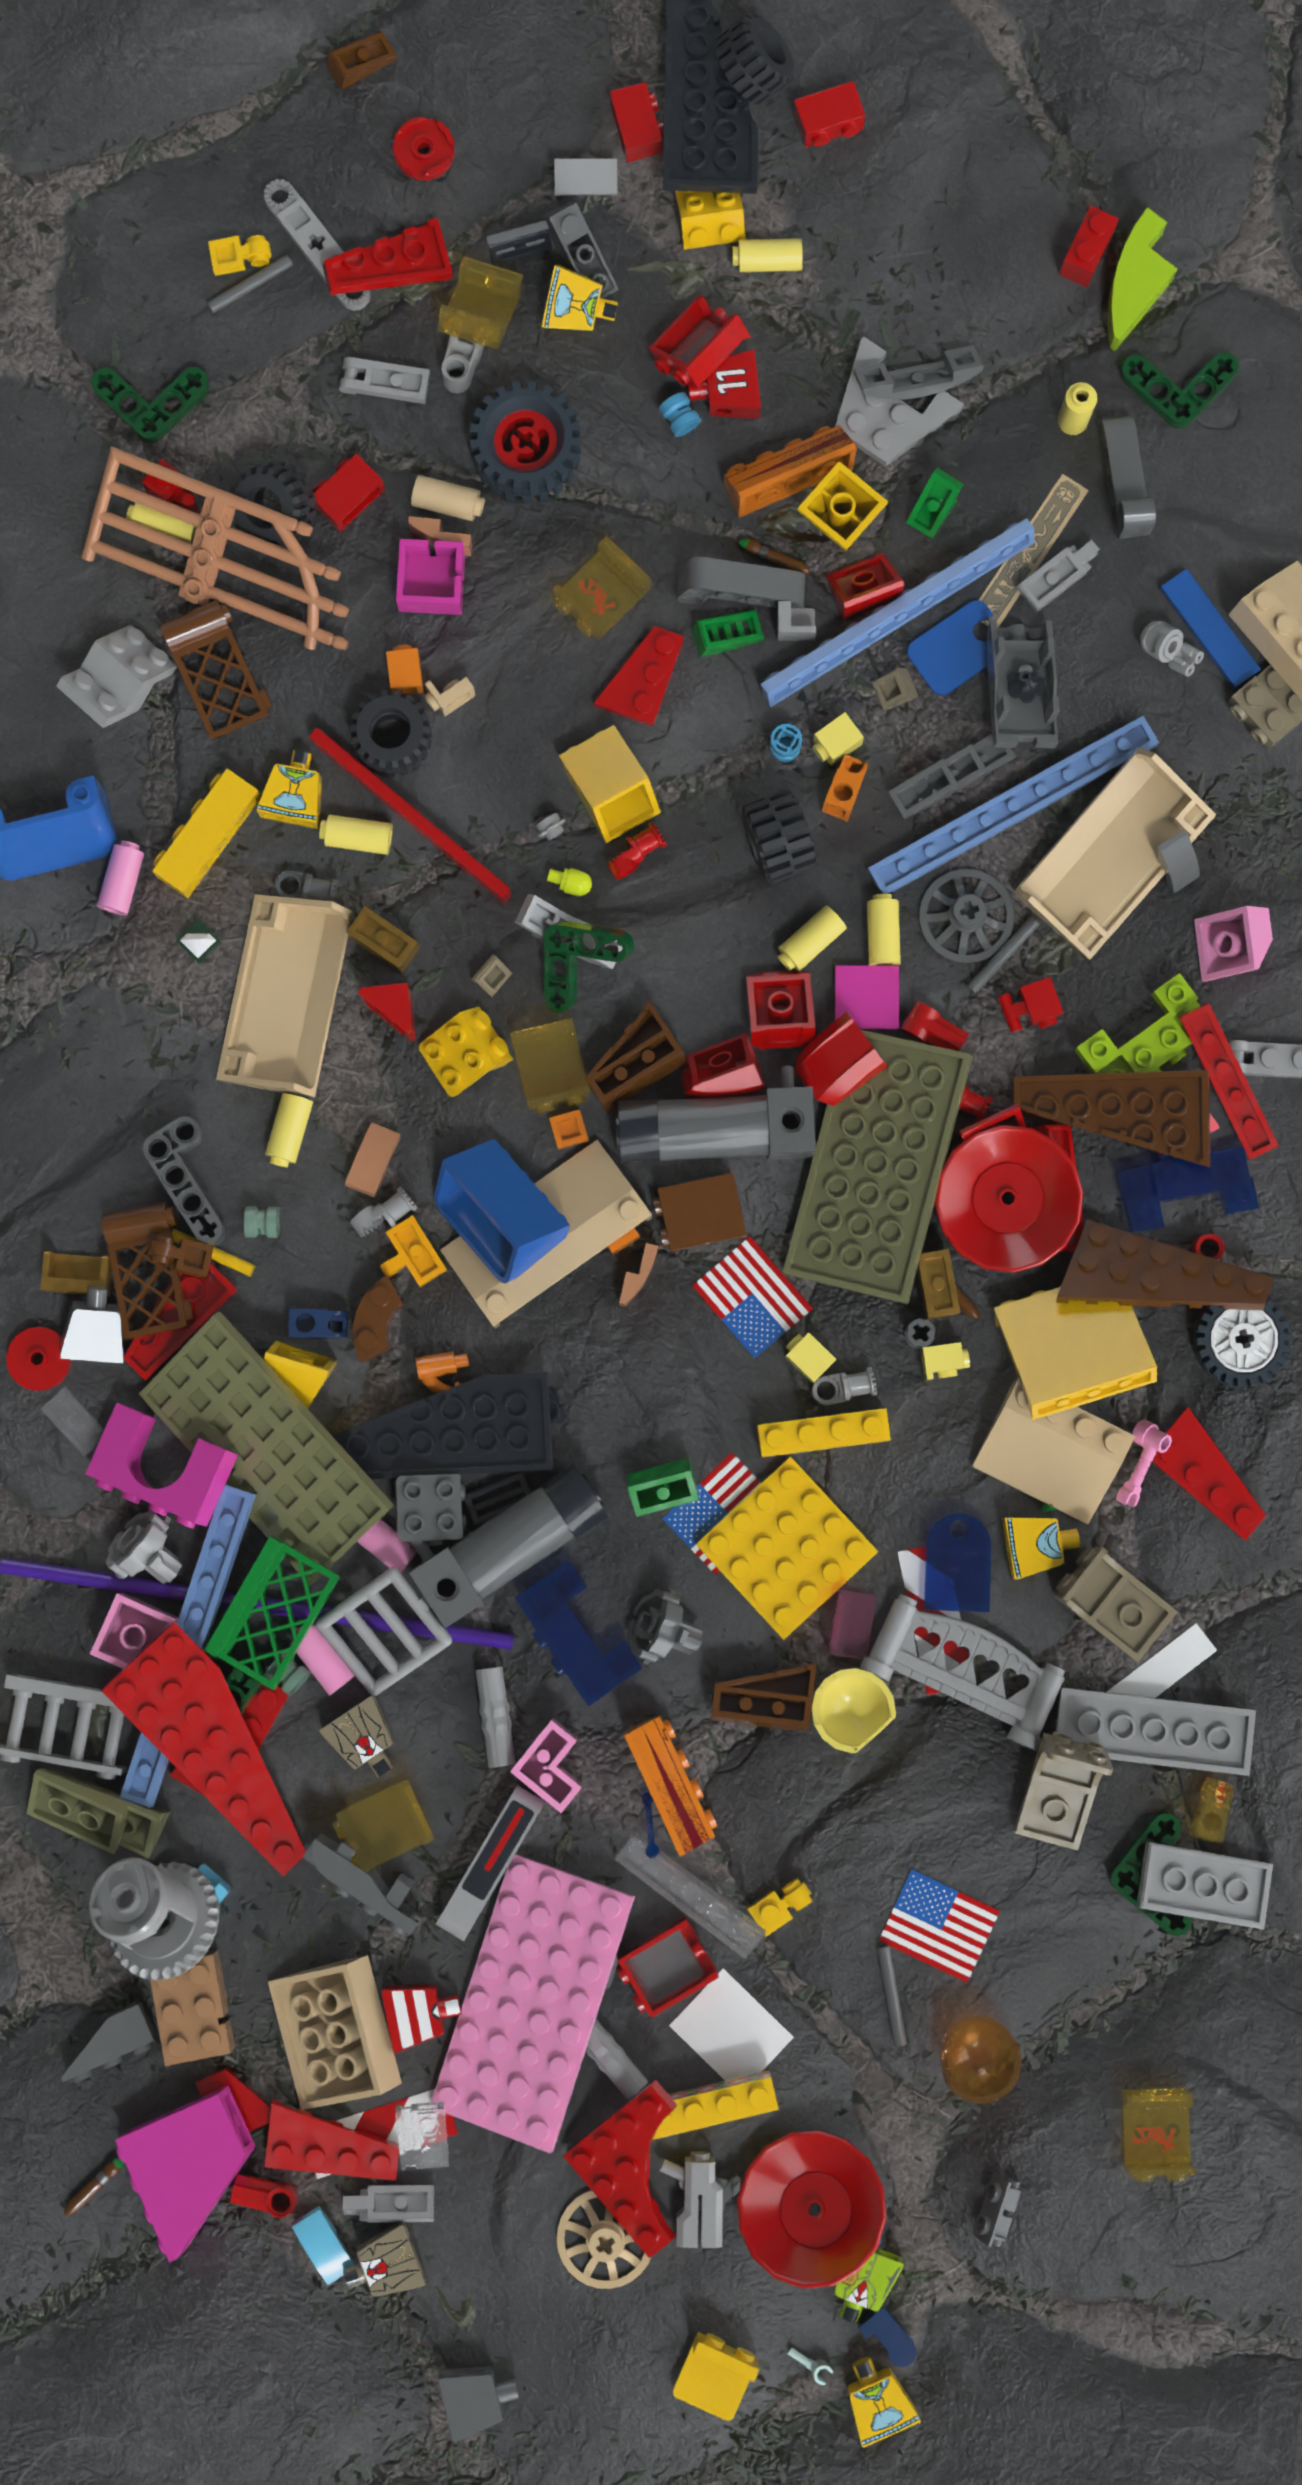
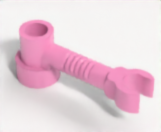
M1146 1419L1138 1422L1132 1433L1135 1436L1133 1442L1144 1449L1129 1481L1124 1483V1486L1120 1488L1116 1496L1117 1501L1133 1508L1139 1501L1141 1484L1156 1452H1166L1172 1442L1170 1435L1160 1431L1156 1424Z

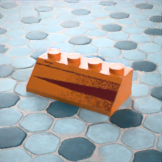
M840 425L834 428L826 426L814 432L813 437L802 441L799 438L790 441L784 446L785 449L778 452H764L756 458V461L744 465V463L732 466L727 470V474H724L723 485L738 518L819 484L839 461L849 470H852L857 450L855 443Z
M657 1715L625 1730L624 1737L679 1857L715 1837L712 1829L717 1827V1823L710 1808L704 1811L700 1804L699 1798L704 1797L696 1778L691 1781L689 1780L685 1769L690 1767L683 1749L676 1751L671 1739L676 1737V1734L669 1719L662 1721L660 1715Z

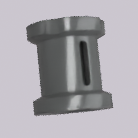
M916 1319L906 1327L904 1338L910 1347L921 1349L934 1341L935 1328L929 1320ZM914 1326L918 1329L924 1327L927 1330V1333L924 1335L925 1342L922 1339H913L912 1335L915 1334Z

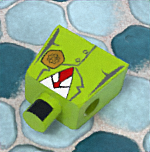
M877 2248L858 2273L834 2285V2295L845 2299L839 2316L849 2322L858 2323L863 2307L879 2311L904 2267L902 2257Z

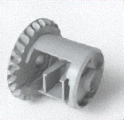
M126 1858L110 1865L96 1880L89 1898V1914L96 1930L111 1940L110 1944L115 1950L114 1955L120 1960L121 1965L141 1978L166 1980L179 1976L191 1969L208 1951L218 1928L219 1902L216 1891L209 1879L194 1867L173 1861L171 1863H160L158 1866H155L144 1859ZM169 1912L171 1916L170 1923L165 1928L159 1929Z

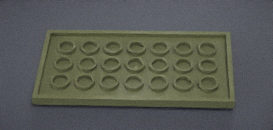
M861 1030L888 1067L835 1106L827 1104L783 1274L908 1305L936 1199L941 1172L946 1161L968 1077L972 1055Z

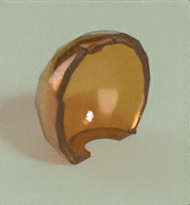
M979 2015L964 2018L946 2032L942 2044L941 2064L943 2078L948 2089L965 2101L978 2104L998 2101L1012 2090L1020 2075L1022 2059L1019 2044L1016 2043L1007 2028L993 2018Z

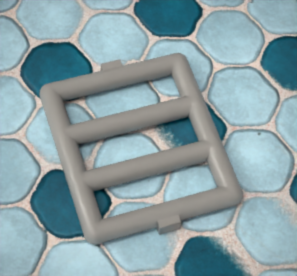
M395 1567L386 1570L318 1618L315 1623L319 1632L347 1664L368 1693L373 1696H377L452 1643L451 1635L430 1610L431 1606L425 1597H420ZM392 1583L435 1636L436 1639L422 1647L381 1596L379 1591ZM369 1600L412 1656L399 1664L355 1608ZM345 1617L388 1672L375 1680L331 1625Z

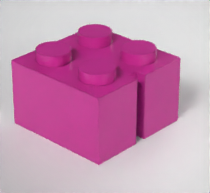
M400 539L396 603L399 612L462 615V581H464L465 569L463 542L435 541L436 556H431L428 540Z

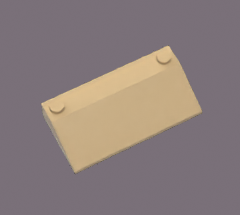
M1139 747L1013 893L1037 916L1090 960L1165 875L1166 870L1158 862L1157 847L1183 829L1188 834L1192 843L1216 814L1156 753Z
M255 894L216 1080L280 1093L315 1097L348 940L347 930L351 926L353 911L332 901Z
M598 1140L535 1183V1186L547 1196L549 1202L557 1211L565 1216L570 1227L567 1237L517 1279L508 1283L498 1281L461 1236L441 1249L451 1267L495 1329L500 1326L502 1320L643 1221L646 1220L648 1222L652 1219L651 1212Z

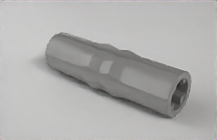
M501 1666L475 1670L480 1701L479 1713L482 1718L481 1728L485 1739L488 1768L514 1765L515 1757L511 1735L512 1722L509 1717L510 1706L506 1698L503 1668Z
M596 2019L586 2052L628 2100L638 2093L648 2083V2080L630 2060L624 2049L616 2043L612 2034L606 2031Z

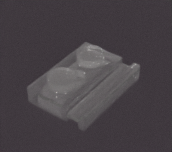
M444 2102L411 2104V2107L396 2105L401 2170L416 2166V2169L449 2167Z

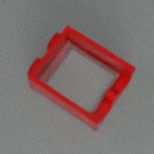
M699 295L649 347V350L655 358L654 366L663 375L671 374L683 386L689 384L700 390V384L705 381L742 340L748 339L751 336L738 314L734 313L729 318L727 313L719 306L712 312L704 297Z
M686 1916L624 1954L619 1955L618 1962L620 1965L616 1967L624 1984L626 1985L630 1982L636 1991V1994L632 1997L640 2012L644 2013L647 2011L651 2018L719 1978L718 1971Z

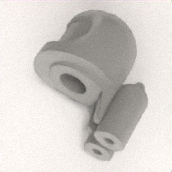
M1164 621L1149 623L1141 633L1140 645L1145 653L1161 662H1167L1171 669L1187 677L1193 674L1195 670L1194 663H1200L1204 657L1202 651L1183 642L1181 630Z

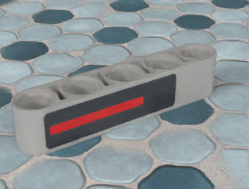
M516 1786L435 1925L460 1940H465L545 1803L544 1800L522 1787Z

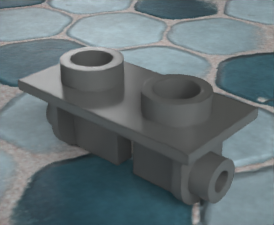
M993 2172L991 2180L986 2186L985 2199L980 2214L976 2218L973 2234L974 2237L989 2247H992V2245L1001 2247L1002 2242H1006L1013 2218L1003 2215L1004 2210L1015 2212L1022 2192L1019 2188L1021 2182L1012 2178L1007 2180L996 2172Z

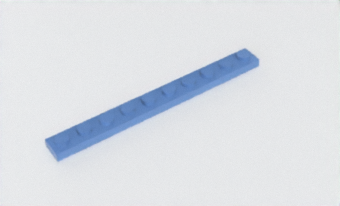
M1027 518L1020 523L1009 525L996 538L985 540L975 551L967 556L956 558L943 571L932 573L922 584L914 589L903 591L896 600L886 606H879L869 617L861 622L850 624L840 635L823 641L816 650L808 655L797 657L790 666L782 671L770 674L761 683L764 700L771 708L1035 543L1034 526Z
M1141 716L872 865L867 871L880 894H891L1120 767L1128 761L1139 747L1149 751L1156 747L1159 741L1145 717Z
M229 1485L224 1486L215 1507L177 1622L203 1651L207 1646L256 1498V1494ZM142 1732L120 1797L150 1808L154 1807L169 1760Z

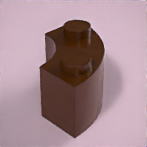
M388 1275L378 1280L366 1292L355 1314L353 1341L357 1356L362 1364H366L392 1350L389 1341L390 1323L395 1314L405 1306Z

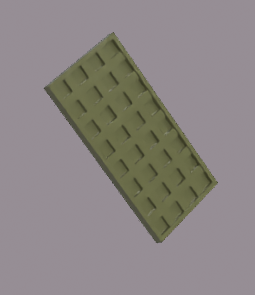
M221 1312L214 1314L139 1393L143 1400L191 1453L199 1438L238 1454L225 1485L256 1494L249 1518L268 1539L269 1537H279L287 1542L289 1546L328 1569L395 1506ZM287 1553L285 1558L298 1573H301L298 1560ZM304 1563L306 1571L313 1569ZM316 1572L307 1575L309 1585L314 1584L323 1574Z

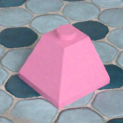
M1244 906L1194 919L1202 982L1259 969L1273 940L1269 908Z

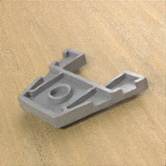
M863 336L835 427L840 425L858 449L886 467L915 446L919 440L931 431L934 432L953 415L956 416L960 413L964 404L946 391L937 393L925 412L921 414L901 400L880 399L864 395L855 378L854 368L880 364L886 357L887 352Z

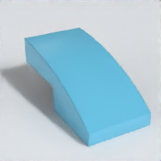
M320 2206L291 2223L304 2250L327 2285L342 2277L344 2269L355 2265V2260L338 2238L336 2228Z

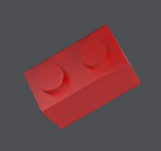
M854 81L794 100L793 115L805 148L812 145L814 147L826 145L831 139L840 136L845 138L852 137L864 129L866 115Z
M646 82L610 91V107L626 163L662 154L664 124L662 121L657 122L655 112L659 111L657 99L654 92L649 93Z
M1090 206L1064 259L1059 275L1088 288L1115 232L1119 218Z
M356 453L351 459H344L337 466L336 473L328 481L326 479L320 481L313 489V495L311 496H316V503L314 504L316 509L341 532L385 491L383 480Z

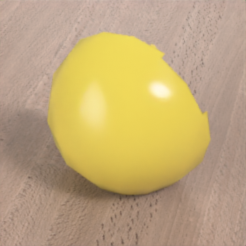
M853 1668L839 1670L824 1679L815 1691L812 1715L814 1726L823 1740L835 1749L857 1753L895 1719L896 1709L894 1697L884 1681L872 1672Z

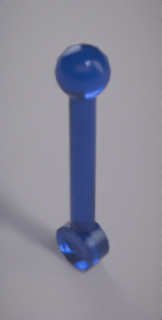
M646 1792L641 1798L645 1804L648 1846L645 1849V1853L649 1858H655L660 1850L655 1844L652 1815V1803L654 1800L651 1793Z

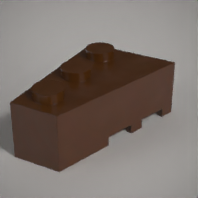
M648 1001L643 1007L641 1014L632 1024L628 1025L622 1037L613 1047H610L585 1079L589 1089L607 1114L618 1107V1100L631 1099L687 1063L684 1051L651 1002Z
M816 1663L759 1676L755 1675L715 1683L710 1720L807 1732L810 1727Z

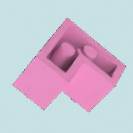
M552 1718L510 1772L562 1813L580 1791L583 1784L558 1765L578 1738Z

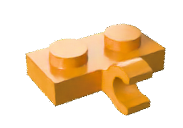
M413 1215L386 1231V1235L398 1252V1255L380 1265L385 1276L391 1277L404 1267H407L418 1286L422 1287L447 1271Z

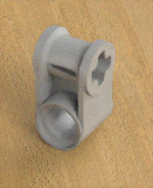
M453 328L441 368L443 383L448 391L458 394L468 389L483 353L485 336L479 335V337L460 332V328ZM455 370H460L464 373L458 378L449 376Z

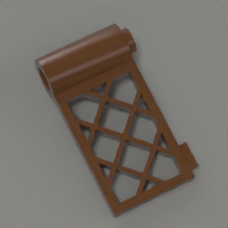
M217 600L159 625L211 741L268 717L267 710L272 708L265 689L258 691L228 623L233 621L226 603L219 605ZM228 638L232 647L228 660L211 655L215 643ZM208 647L207 652L201 651V649ZM192 653L203 656L204 660L199 673L186 669L181 658ZM234 655L236 656L239 665L232 663ZM209 659L225 665L220 681L203 676ZM230 667L243 672L245 679L241 689L224 684ZM189 675L196 677L194 686ZM201 680L217 685L212 702L198 697L197 689ZM247 684L249 685L252 694L245 692ZM222 688L238 694L233 710L216 704ZM245 696L256 700L260 712L251 716L237 713L242 697ZM202 704L209 706L207 714ZM214 709L230 714L227 726L217 731L213 730L210 723ZM235 717L242 719L233 723Z
M165 1201L102 1215V1230L108 1244L124 1339L130 1340L189 1327L188 1320L194 1319L191 1300L184 1301L180 1273L173 1271L176 1260L169 1261L170 1270L165 1268V1266L156 1265L157 1269L148 1282L134 1274L144 1258L148 1261L150 1260L147 1253L150 1242L154 1241L155 1236L173 1239V1226L177 1225V1215L174 1207H169ZM145 1246L142 1251L135 1247ZM132 1249L139 1254L129 1270L120 1265L118 1251ZM121 1270L126 1273V1275L124 1276L123 1279H122ZM162 1270L172 1276L173 1282L166 1295L152 1286ZM131 1277L144 1285L135 1301L125 1296L124 1287ZM149 1290L163 1298L153 1314L139 1305ZM174 1293L176 1302L170 1299ZM127 1302L132 1305L129 1310L127 1308ZM167 1302L177 1307L179 1321L165 1323L158 1318ZM136 1309L150 1317L143 1329L131 1331L129 1319ZM155 1321L161 1324L151 1327Z

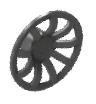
M973 869L951 871L934 881L925 892L919 911L922 934L930 947L948 960L958 963L983 961L996 954L1010 937L1014 925L1013 903L1006 889L994 877ZM962 877L981 879L973 895L966 894ZM953 879L958 898L956 900L949 898L941 893L938 888ZM989 883L997 890L1001 897L984 903L980 898ZM933 896L940 903L949 907V911L927 914L931 897ZM1005 905L1006 923L998 922L987 916V911ZM950 920L951 925L937 939H934L928 923ZM983 925L1003 932L1000 939L993 946L990 945L983 933ZM957 930L961 932L958 954L948 951L941 946ZM974 932L984 952L966 955L969 933Z

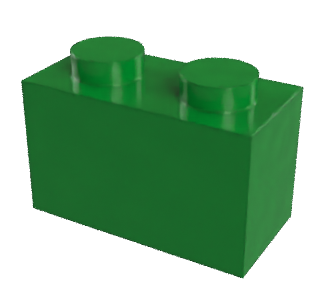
M690 1458L627 1474V1488L636 1517L699 1500L698 1486Z

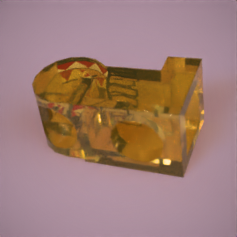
M1210 1777L1205 1779L1194 1819L1189 1827V1836L1212 1843H1223L1233 1798V1784Z

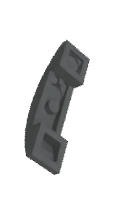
M974 345L944 351L943 361L889 372L885 364L880 363L854 368V375L864 395L880 399L901 400L924 397L953 388L983 371L984 365Z

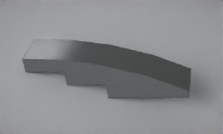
M993 734L974 745L970 744L949 758L941 759L888 792L905 820L1014 760L1016 756L1011 748H994Z

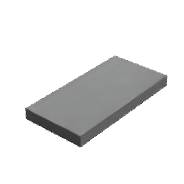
M1146 1842L1136 1907L1264 1930L1273 1864Z

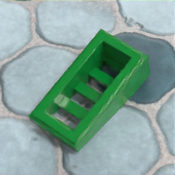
M756 610L697 620L692 628V634L700 658L764 640ZM742 622H747L750 635H745ZM734 624L737 634L736 638L733 637L730 625ZM718 628L722 629L725 640H720ZM708 631H709L710 638H711V641H712V642H710V640H709V636H708V633H707Z

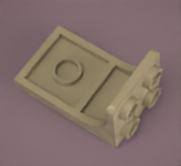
M1094 1546L1091 1549L1087 1547L1075 1562L1079 1567L1073 1574L1066 1573L1055 1587L1059 1591L1055 1598L1138 1663L1178 1611L1114 1561L1107 1554L1108 1551L1104 1547Z
M1053 1732V1735L1043 1733L1014 1827L1015 1834L1078 1851L1103 1774L1110 1776L1113 1772L1112 1763L1104 1746L1086 1740L1085 1743L1072 1740V1737L1061 1732Z

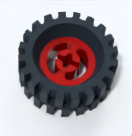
M520 381L511 382V391L506 392L503 385L496 388V398L493 400L488 394L482 400L483 410L477 407L473 414L474 424H470L469 432L474 467L476 472L479 471L480 479L486 486L490 483L491 491L498 497L503 491L506 494V500L515 503L516 496H522L523 504H532L531 496L538 495L540 502L548 500L549 491L553 490L555 495L562 492V483L565 481L567 484H570L574 478L573 469L578 470L581 454L579 421L576 422V413L573 407L567 408V399L561 393L556 398L554 397L552 387L545 385L543 391H539L537 382L528 381V389H521ZM517 430L518 438L514 434L511 438L512 451L506 452L503 448L505 440L513 431ZM546 439L549 443L548 449L542 458L535 461L534 453L538 456L541 453L540 440ZM520 442L524 445L531 443L532 449L528 446H524L523 448H521Z

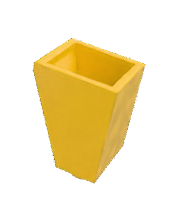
M614 725L606 730L599 731L593 737L577 746L569 748L566 752L559 755L568 779L605 843L661 813L647 774Z

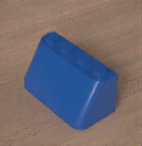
M495 1139L443 1159L434 1193L436 1206L444 1218L501 1283H508L517 1279L567 1237L570 1224L565 1216L557 1211L549 1202L547 1196L535 1186L528 1174L521 1170L508 1151L503 1149Z

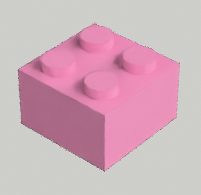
M117 1593L90 1654L123 1669L173 1621L177 1623L179 1617L125 1593Z

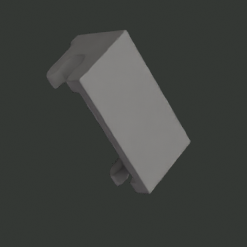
M554 159L555 196H617V159Z

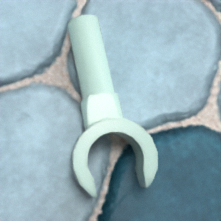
M791 2347L788 2355L811 2370L812 2376L818 2384L826 2385V2381L817 2374L821 2369H827L833 2373L828 2362L823 2359L816 2361L811 2358L809 2359Z

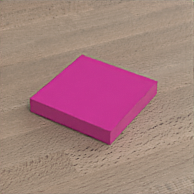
M835 966V1020L848 1012L860 1030L898 1031L899 966Z

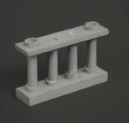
M14 1673L6 1675L4 1688L13 1689L12 1695L15 1696L7 1743L6 1745L0 1744V1760L20 1763V1758L92 1770L97 1771L96 1777L116 1780V1775L121 1776L126 1773L127 1766L115 1764L124 1714L102 1693L100 1688ZM33 1693L45 1695L44 1701H47L38 1751L19 1748L28 1698H32ZM65 1699L76 1700V1706L79 1707L70 1756L51 1753L60 1704H64ZM97 1704L109 1706L108 1712H111L102 1762L83 1759L92 1709H96Z

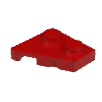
M228 2067L195 2082L201 2097L229 2085L249 2132L270 2122L271 2107L258 2097L259 2094L250 2086L242 2083L239 2077Z

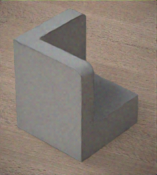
M778 601L777 641H815V610L813 608H791V601Z

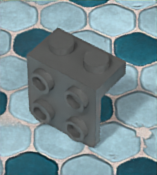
M460 1474L400 1476L395 1480L397 1537L400 1541L443 1540V1542L463 1539V1534L466 1532L465 1514H462L461 1501H464L465 1487L464 1483L460 1482Z

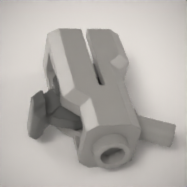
M707 2151L690 2152V2156L685 2157V2168L664 2159L660 2172L678 2179L680 2188L684 2190V2207L677 2212L676 2247L698 2248V2211H701V2248L722 2247L723 2210L725 2203L740 2191V2175L738 2173L734 2174L729 2181L715 2176V2157H710V2152Z

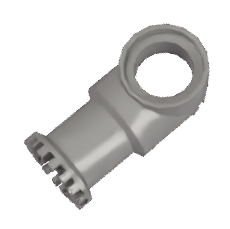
M400 1186L397 1188V1193L383 1204L378 1203L374 1207L372 1205L366 1207L351 1220L350 1224L360 1237H365V1233L367 1235L370 1234L369 1230L373 1232V1229H377L378 1225L380 1226L384 1220L392 1228L395 1227L397 1220L410 1210H417L418 1207Z
M872 1367L866 1368L864 1372L849 1375L843 1372L818 1378L811 1387L813 1400L822 1406H829L850 1401L851 1397L865 1394L876 1396L877 1385L876 1382L873 1383L875 1377ZM829 1382L834 1386L835 1394L832 1399L823 1400L818 1396L817 1387L820 1383Z

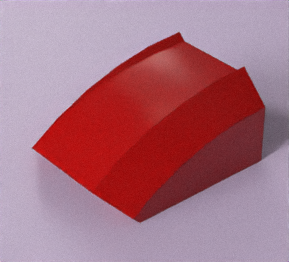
M786 970L758 972L746 976L752 1046L763 1051L772 1048H803L815 1039L816 1027L810 972Z
M846 1012L803 1049L797 1056L795 1071L807 1087H813V1096L816 1100L835 1106L888 1066L850 1014Z
M747 1033L691 1053L686 1057L687 1063L684 1064L681 1075L685 1095L726 1097L765 1089L761 1067Z

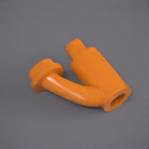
M454 1351L415 1358L419 1380H422L428 1389L437 1394L452 1388L439 1381L437 1377L458 1373L457 1368L469 1366L467 1353L455 1355ZM455 1382V1386L460 1385L459 1382Z

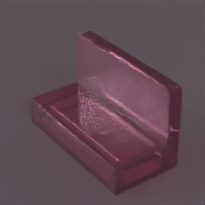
M838 1589L828 1654L864 1659V1656L867 1657L876 1603L875 1595Z

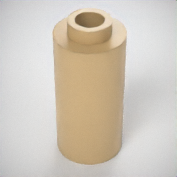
M418 475L413 488L411 506L474 521L475 516L481 517L485 498L480 497V490Z

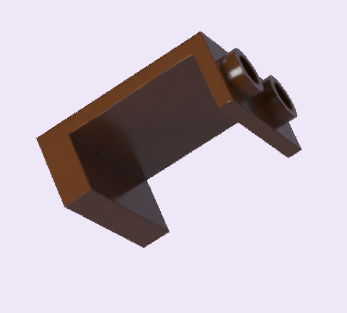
M733 1173L657 1189L658 1197L653 1198L656 1217L663 1216L665 1228L659 1229L663 1248H670L671 1254L687 1248L730 1239L735 1241L746 1238L747 1234Z

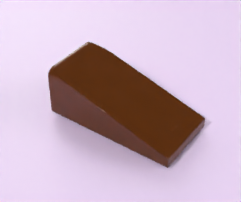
M379 32L330 51L326 66L338 87L343 89L394 62L398 57L384 33Z

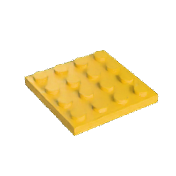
M789 1457L696 1543L698 1548L783 1640L878 1553L876 1548L792 1457Z

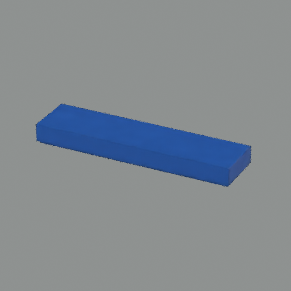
M1187 569L1161 586L1159 590L1233 690L1260 672L1261 669Z

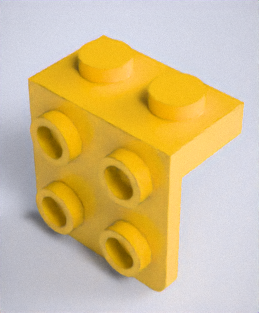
M675 191L680 213L684 250L745 240L744 211L740 193Z
M479 1006L459 1012L419 1045V1051L450 1097L459 1095L489 1071L503 1067L513 1060L508 1052L507 1044L497 1035L491 1025L489 1016Z
M697 2332L674 2385L673 2394L684 2402L721 2419L730 2421L736 2414L749 2381L754 2382L759 2372L758 2359L755 2358L753 2353L744 2348L737 2347L735 2349L726 2345L724 2340L713 2334L707 2333V2335Z

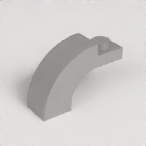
M532 894L527 895L515 921L516 924L532 932V936L543 942L546 929L558 921L593 925L568 915ZM560 931L556 932V936L561 937L562 942L570 938L573 939V936L569 938L560 936ZM584 933L583 942L585 946L589 949H594V938L590 934ZM617 940L611 944H605V947L608 945L617 946L619 952L622 950V946L617 944ZM577 956L579 959L608 969H613L616 962Z

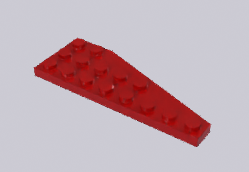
M173 1621L109 1681L101 1691L254 1848L284 1876L306 1853L303 1843L220 1667Z

